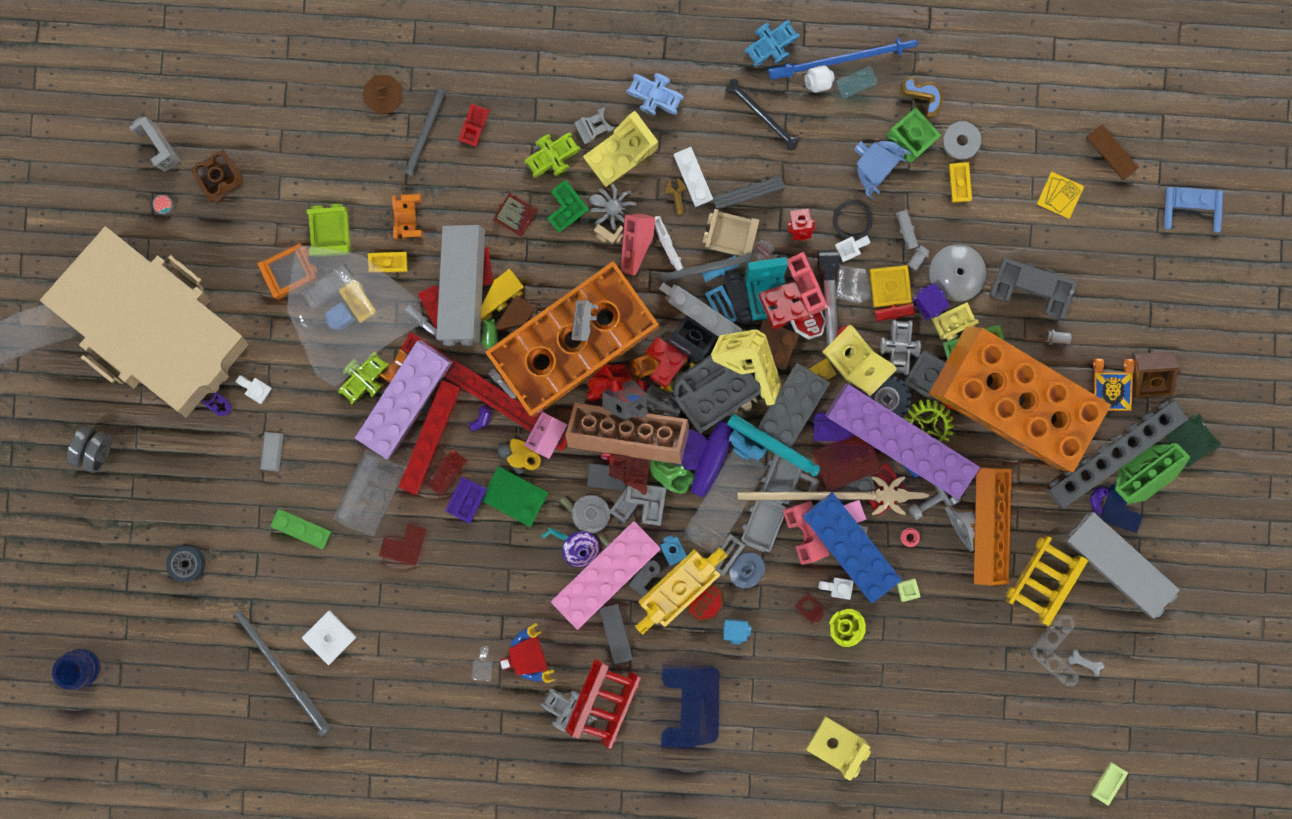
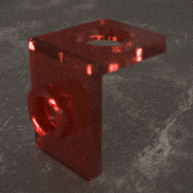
M809 593L805 594L795 605L812 624L819 622L825 615V609ZM807 600L813 603V609L809 612L804 611L802 608V604Z

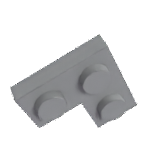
M628 482L625 502L643 504L641 523L661 526L666 488Z

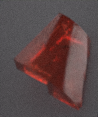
M610 454L609 476L619 479L625 485L635 488L643 495H647L649 459Z

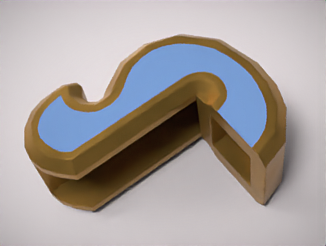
M917 77L905 78L900 85L901 94L905 97L928 100L925 118L931 119L934 117L943 104V92L940 87L933 82H925L918 85Z

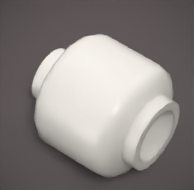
M825 65L811 68L805 75L806 87L814 93L829 90L835 79L834 73Z

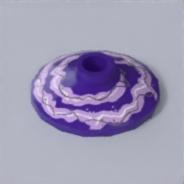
M585 531L575 532L564 541L562 547V555L565 561L575 567L587 566L599 553V542L596 537Z

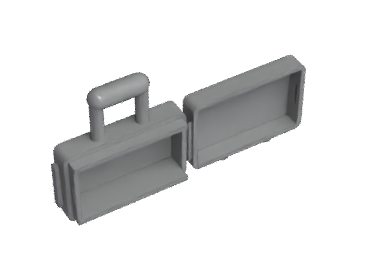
M774 454L773 459L768 461L770 467L766 477L761 479L763 485L760 492H802L795 489L800 477L812 482L808 492L817 491L820 483L819 479L801 473V469L777 454ZM756 500L755 505L750 507V512L752 513L748 523L743 525L744 533L741 540L746 543L745 545L762 552L764 550L769 552L784 518L782 510L786 509V507L782 506V503L789 504L790 500Z

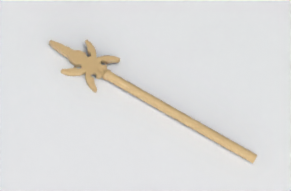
M872 476L871 478L879 486L883 487L882 491L878 488L876 492H833L839 500H876L878 503L883 501V505H879L872 512V515L883 512L888 505L895 512L905 515L906 513L898 505H894V501L901 503L908 499L929 497V494L908 492L899 488L895 491L894 487L898 486L905 479V476L895 479L889 487L882 479ZM737 492V500H822L831 492Z

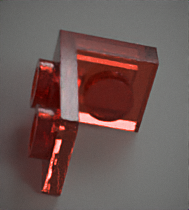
M451 450L441 461L427 483V487L442 496L456 474L464 467L468 460L454 450Z

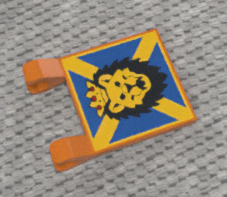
M1099 358L1093 360V394L1111 404L1108 411H1132L1133 370L1135 364L1133 359H1124V372H1103L1104 360Z

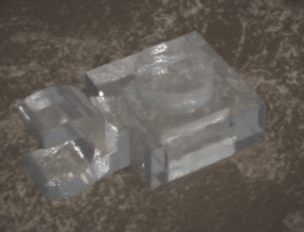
M482 646L480 659H474L471 680L491 682L493 661H488L490 647Z

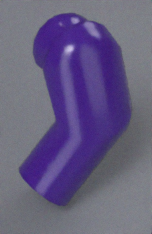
M481 406L478 419L469 423L472 432L489 424L492 414L488 406Z
M1097 487L1090 496L1092 511L1095 514L1103 513L1100 502L1105 496H1108L1109 492L1106 487Z

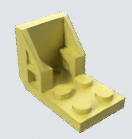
M634 111L614 130L613 135L584 155L583 158L607 188L658 149V141L636 111Z
M756 329L720 335L711 353L713 361L739 374L755 372L756 381L761 386L762 398H765L767 405L775 404L782 384L766 335ZM746 359H747V360H750V359H751V360H752V363H748V362L746 361Z

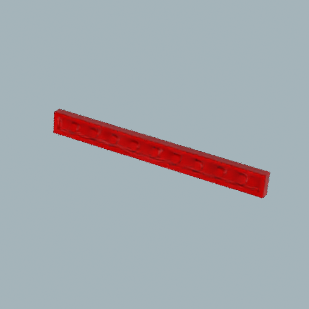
M412 332L409 334L401 347L402 350L410 353L417 341H423L453 361L444 377L532 432L540 416L539 414L535 417L530 416L521 402L512 399L507 393ZM566 431L563 432L555 447L561 452L567 445Z

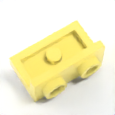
M967 302L938 317L932 318L940 339L946 338L947 341L958 337L957 333L964 330L965 327H975L974 325L979 323L978 319L975 320Z

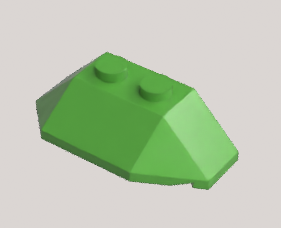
M1177 443L1171 445H1152L1118 470L1115 491L1128 504L1146 501L1179 475L1190 459V456Z

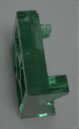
M1193 414L1186 422L1164 437L1169 445L1177 443L1190 456L1185 467L1191 466L1211 450L1217 449L1222 445L1209 431L1200 414Z

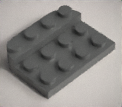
M711 355L681 374L674 384L676 402L700 434L761 394L760 383L756 381L752 373L739 374L714 362Z

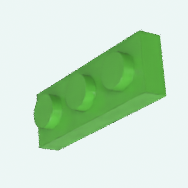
M281 509L277 510L270 526L320 549H325L332 531Z

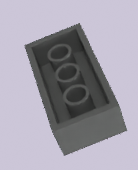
M796 362L781 386L775 404L769 406L757 428L791 448L830 382Z

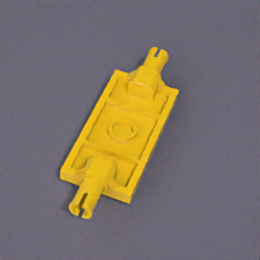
M719 547L707 559L703 558L694 549L638 601L647 611V616L635 625L636 629L644 635L655 623H661L666 627L720 576L715 567L727 557V554Z

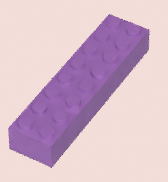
M845 383L825 415L958 500L980 468L847 383Z

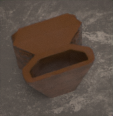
M224 149L213 153L210 158L197 163L191 168V172L210 202L214 201L215 204L219 203L231 189L243 183L242 173Z

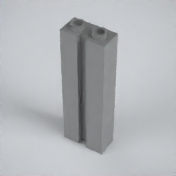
M480 225L442 227L436 339L445 346H454L458 342L465 346L480 343L485 229Z
M1088 512L1079 522L1078 526L1065 537L1064 541L1082 557L1086 558L1088 563L1148 617H1160L1165 611L1164 607L1177 598V593L1180 590L1094 512Z

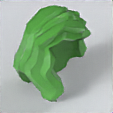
M656 460L650 461L651 474L657 481L672 492L686 493L693 482L694 474L684 469L682 465H674L669 462Z

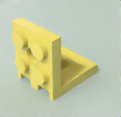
M851 325L823 351L845 380L868 396H871L897 370L892 363L873 352ZM851 347V352L845 356V351Z
M826 716L806 748L808 752L839 769L842 775L850 781L853 777L856 778L861 770L860 764L863 760L866 761L871 753L869 750L870 746L865 739ZM830 738H836L838 744L836 747L830 748L827 746V741Z

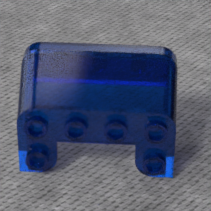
M662 665L664 685L668 688H680L682 690L681 727H667L661 734V747H696L714 743L719 736V671L713 666Z

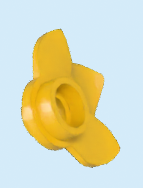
M512 439L510 448L513 454L507 458L508 463L515 468L537 469L541 463L539 453L524 446V441ZM528 458L534 459V464H529Z

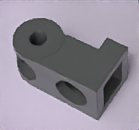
M653 560L648 561L628 585L644 597L648 592L644 587L660 572L659 564Z

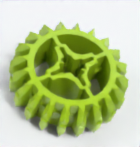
M929 399L926 400V405L920 400V407L918 408L915 404H912L914 411L909 409L907 413L910 416L905 415L903 419L913 424L915 419L920 424V430L927 434L935 435L934 439L941 443L942 440L949 442L946 434L953 435V432L948 429L954 428V424L948 423L953 420L952 416H948L950 414L949 409L944 410L945 406L943 404L937 408L938 401L935 400L933 405H931ZM925 411L934 412L933 414L931 413L928 417H922L921 415H919L920 413ZM939 415L943 419L942 431L938 430L935 426ZM923 422H924V423H927V424L930 423L931 426L933 427V429H932V428H929V427H927L926 429H923V428H925Z

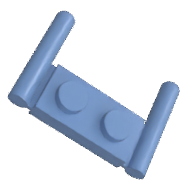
M1166 187L1165 229L1169 230L1172 228L1174 207L1214 210L1213 231L1215 233L1221 232L1223 191Z

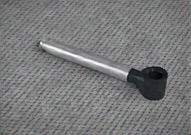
M838 250L818 251V268L820 272H823L824 298L829 307L825 309L827 347L836 339L838 332L835 271L839 268Z

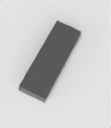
M618 603L600 608L614 665L633 660Z

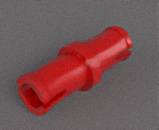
M913 303L900 306L891 305L890 308L874 310L876 322L888 319L898 320L899 317L914 315Z

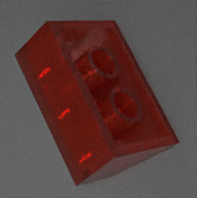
M856 435L811 452L815 464L820 467L819 475L824 488L828 492L882 471L872 445Z

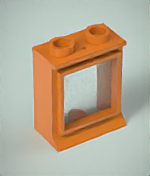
M298 243L271 258L257 263L274 298L280 299L319 280L317 276L319 270L315 263H311L309 259L311 256L307 246L303 247V245Z

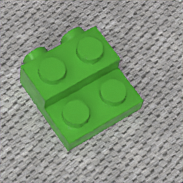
M914 108L886 134L888 137L887 141L895 142L903 149L911 152L910 155L904 154V159L910 163L942 136L917 108Z

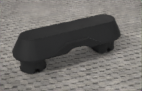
M729 272L724 280L737 320L743 325L750 324L752 322L751 310L742 278L737 272Z

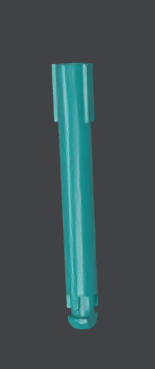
M733 414L729 419L727 425L759 443L799 469L811 473V476L818 474L820 467L818 465L815 466L813 462L736 414Z

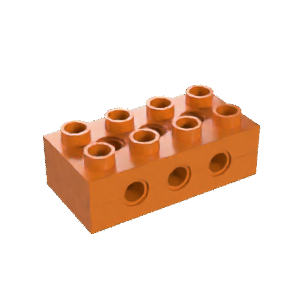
M612 261L485 353L528 414L535 417L595 375L604 365H609L660 327L615 262ZM586 300L589 303L598 305V309H591L590 312L597 319L589 320L591 332L588 341H581L580 345L575 348L568 347L566 340L573 332L576 301ZM604 310L613 313V320L608 325L598 323V315ZM540 355H547L550 364L545 370L539 371L535 366V361Z
M965 327L929 392V395L1053 468L1074 473L1111 404L981 327ZM989 375L992 377V385L990 387L986 383ZM1023 394L1024 403L1020 406L1019 398ZM1053 414H1055L1056 420L1055 423L1052 425L1051 417Z

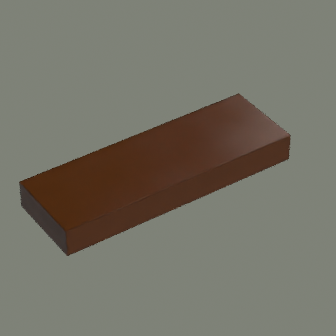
M1102 124L1086 137L1123 181L1139 168Z

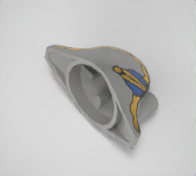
M952 506L945 507L958 536L969 551H973L975 549L976 511L972 509H956Z

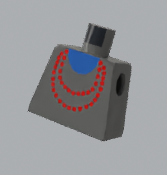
M634 380L622 383V391L611 392V388L603 391V408L622 419H629L636 415L639 418L646 416L648 412L647 395Z

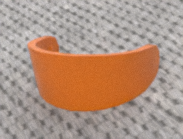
M399 350L393 363L380 376L390 383L408 355Z

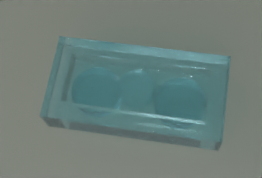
M868 66L836 81L835 84L842 100L877 85L878 81L871 66Z

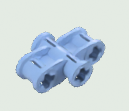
M655 73V79L652 82L640 75H633V82L630 88L626 90V93L644 101V104L640 106V110L650 115H655V109L658 107L668 113L677 114L676 109L684 96L666 88V85L671 81L669 78Z

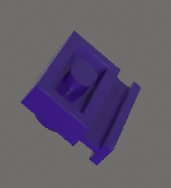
M814 413L813 441L853 442V433L826 417V413Z
M461 477L445 511L471 523L488 489L465 477Z

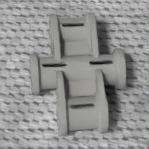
M892 319L890 340H885L882 337L880 341V355L889 353V362L894 366H902L896 367L897 370L894 373H903L905 376L909 374L910 355L919 357L921 349L920 340L911 342L912 320L900 322Z
M550 688L548 697L540 705L558 716L555 721H552V725L566 732L565 728L580 694L572 690L570 692L571 696L568 699L558 691ZM588 715L585 725L591 726L593 721L597 720V716Z

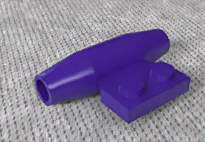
M718 422L708 440L702 434L689 429L682 463H671L682 465L686 470L696 469L691 493L703 498L706 497L717 479L729 449V438L733 428L725 422Z

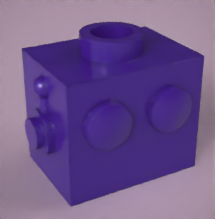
M935 283L931 286L928 285L926 288H921L918 290V294L912 298V301L926 321L933 316H940L942 311H945L946 307L950 305L946 300L943 290L938 289Z

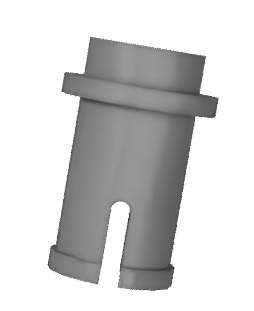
M923 246L915 249V254L907 263L915 271H918L925 258L929 257L930 251Z
M1051 329L1046 332L1045 340L1049 344L1063 343L1069 345L1071 333L1057 332Z

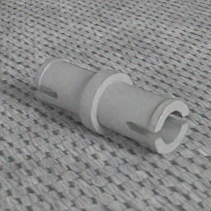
M908 210L896 213L901 227L899 231L900 234H903L907 250L919 246L914 233L915 227L911 224Z

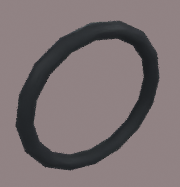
M859 201L842 203L833 215V225L836 231L846 239L852 237L839 229L837 216L843 207L858 205L866 211L868 225L861 234L853 236V238L856 240L864 237L872 225L870 210Z

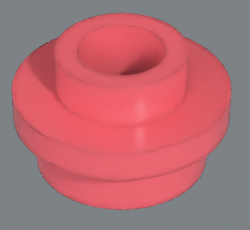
M906 528L901 533V542L907 547L916 546L919 543L920 534L914 528ZM908 534L913 535V539L911 541L907 540Z

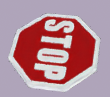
M822 311L812 316L809 315L808 319L799 322L798 320H792L791 323L796 333L807 339H812L823 334L826 320Z

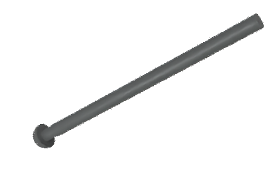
M237 611L234 615L318 728L319 732L317 734L319 736L327 735L330 731V725L325 721L303 690L300 692L289 675L281 667V662L275 658L242 611Z

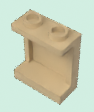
M717 209L714 210V213L709 214L707 224L710 225L709 232L705 231L702 242L706 243V249L738 257L746 255L748 252L751 254L759 224L758 219H747L719 212Z

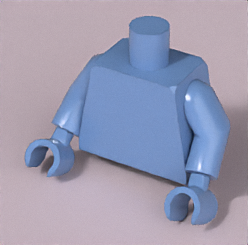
M860 141L854 148V151L862 156L857 162V172L866 190V195L874 199L872 197L873 191H876L878 194L880 193V190L876 187L883 182L900 160L906 162L904 154L910 155L911 152L903 149L895 142H874L869 148Z

